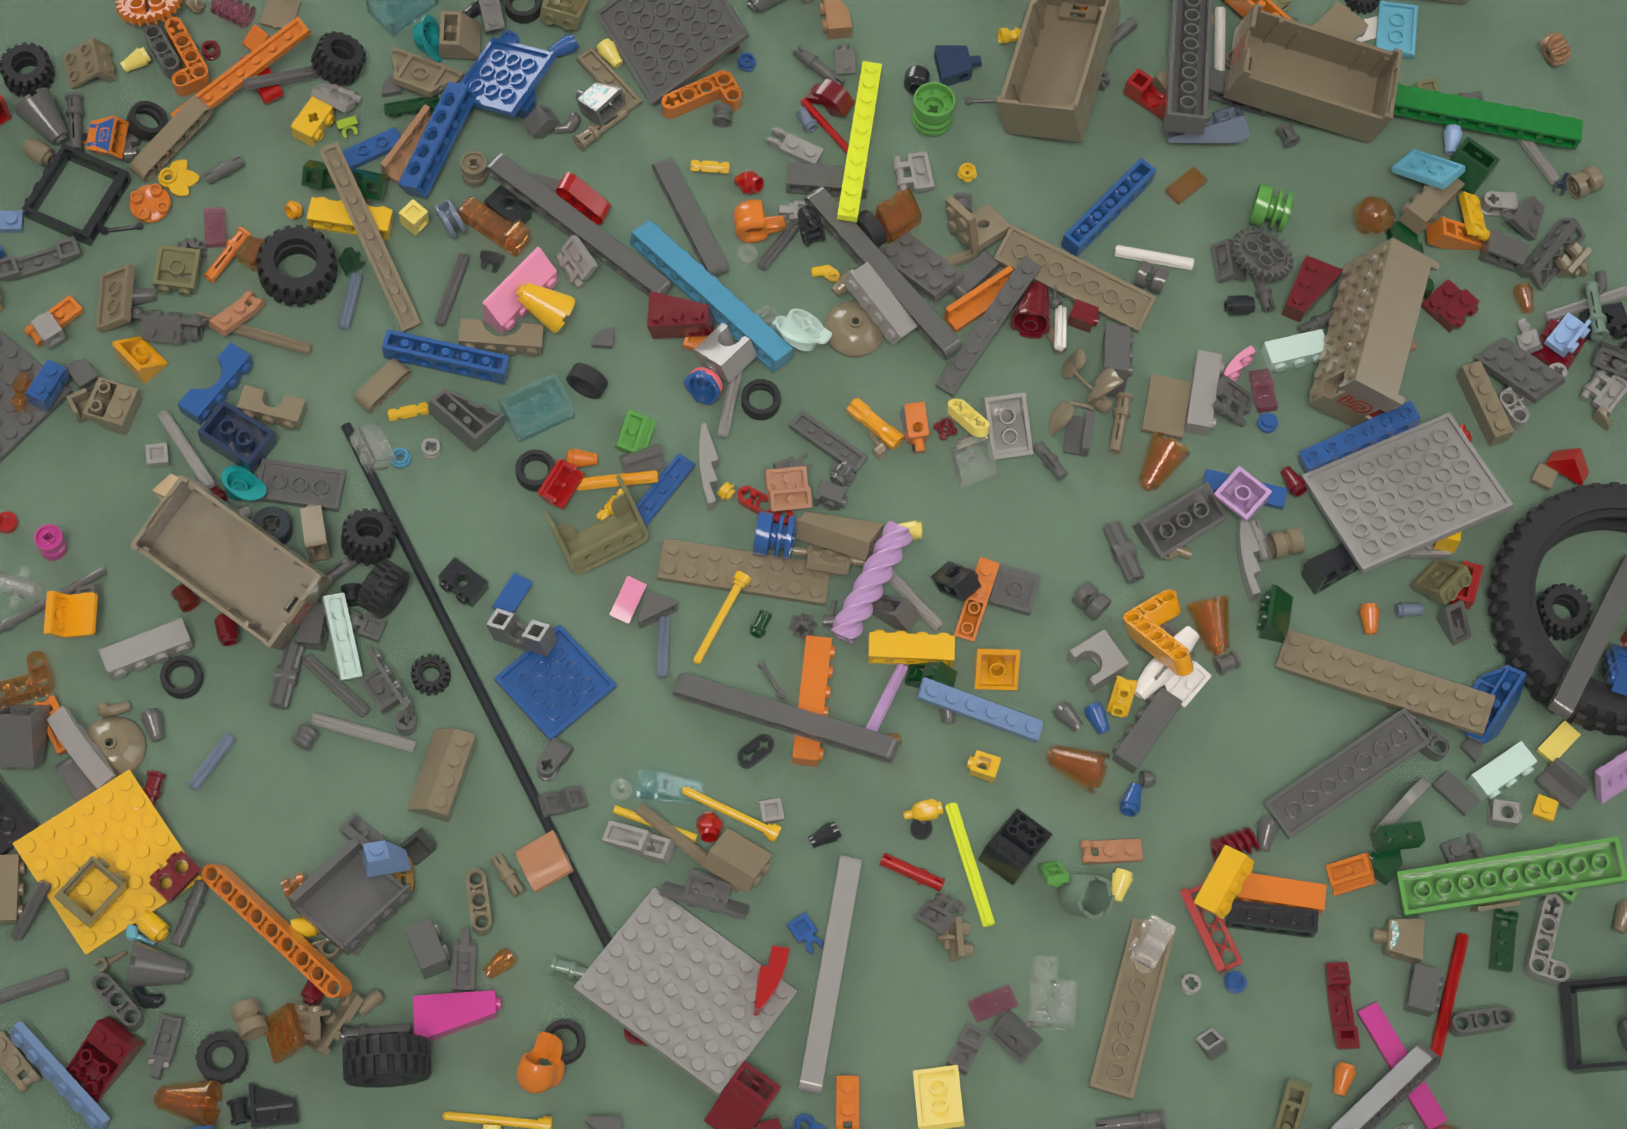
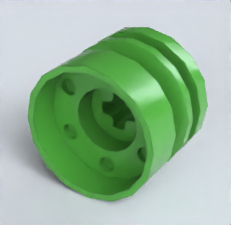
M938 82L923 84L916 90L911 120L917 131L928 136H938L950 129L955 108V95L952 90Z
M1260 183L1252 206L1249 224L1261 227L1265 219H1269V229H1273L1276 221L1278 222L1277 231L1282 232L1290 219L1294 204V192L1289 190L1284 199L1283 188L1279 190L1277 196H1274L1272 185Z

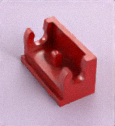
M559 458L537 494L546 503L564 510L585 474L576 470L577 467Z
M1462 561V564L1467 566L1472 576L1471 583L1468 587L1461 589L1458 592L1457 598L1448 602V604L1452 605L1462 600L1464 601L1465 609L1469 610L1474 604L1484 565Z

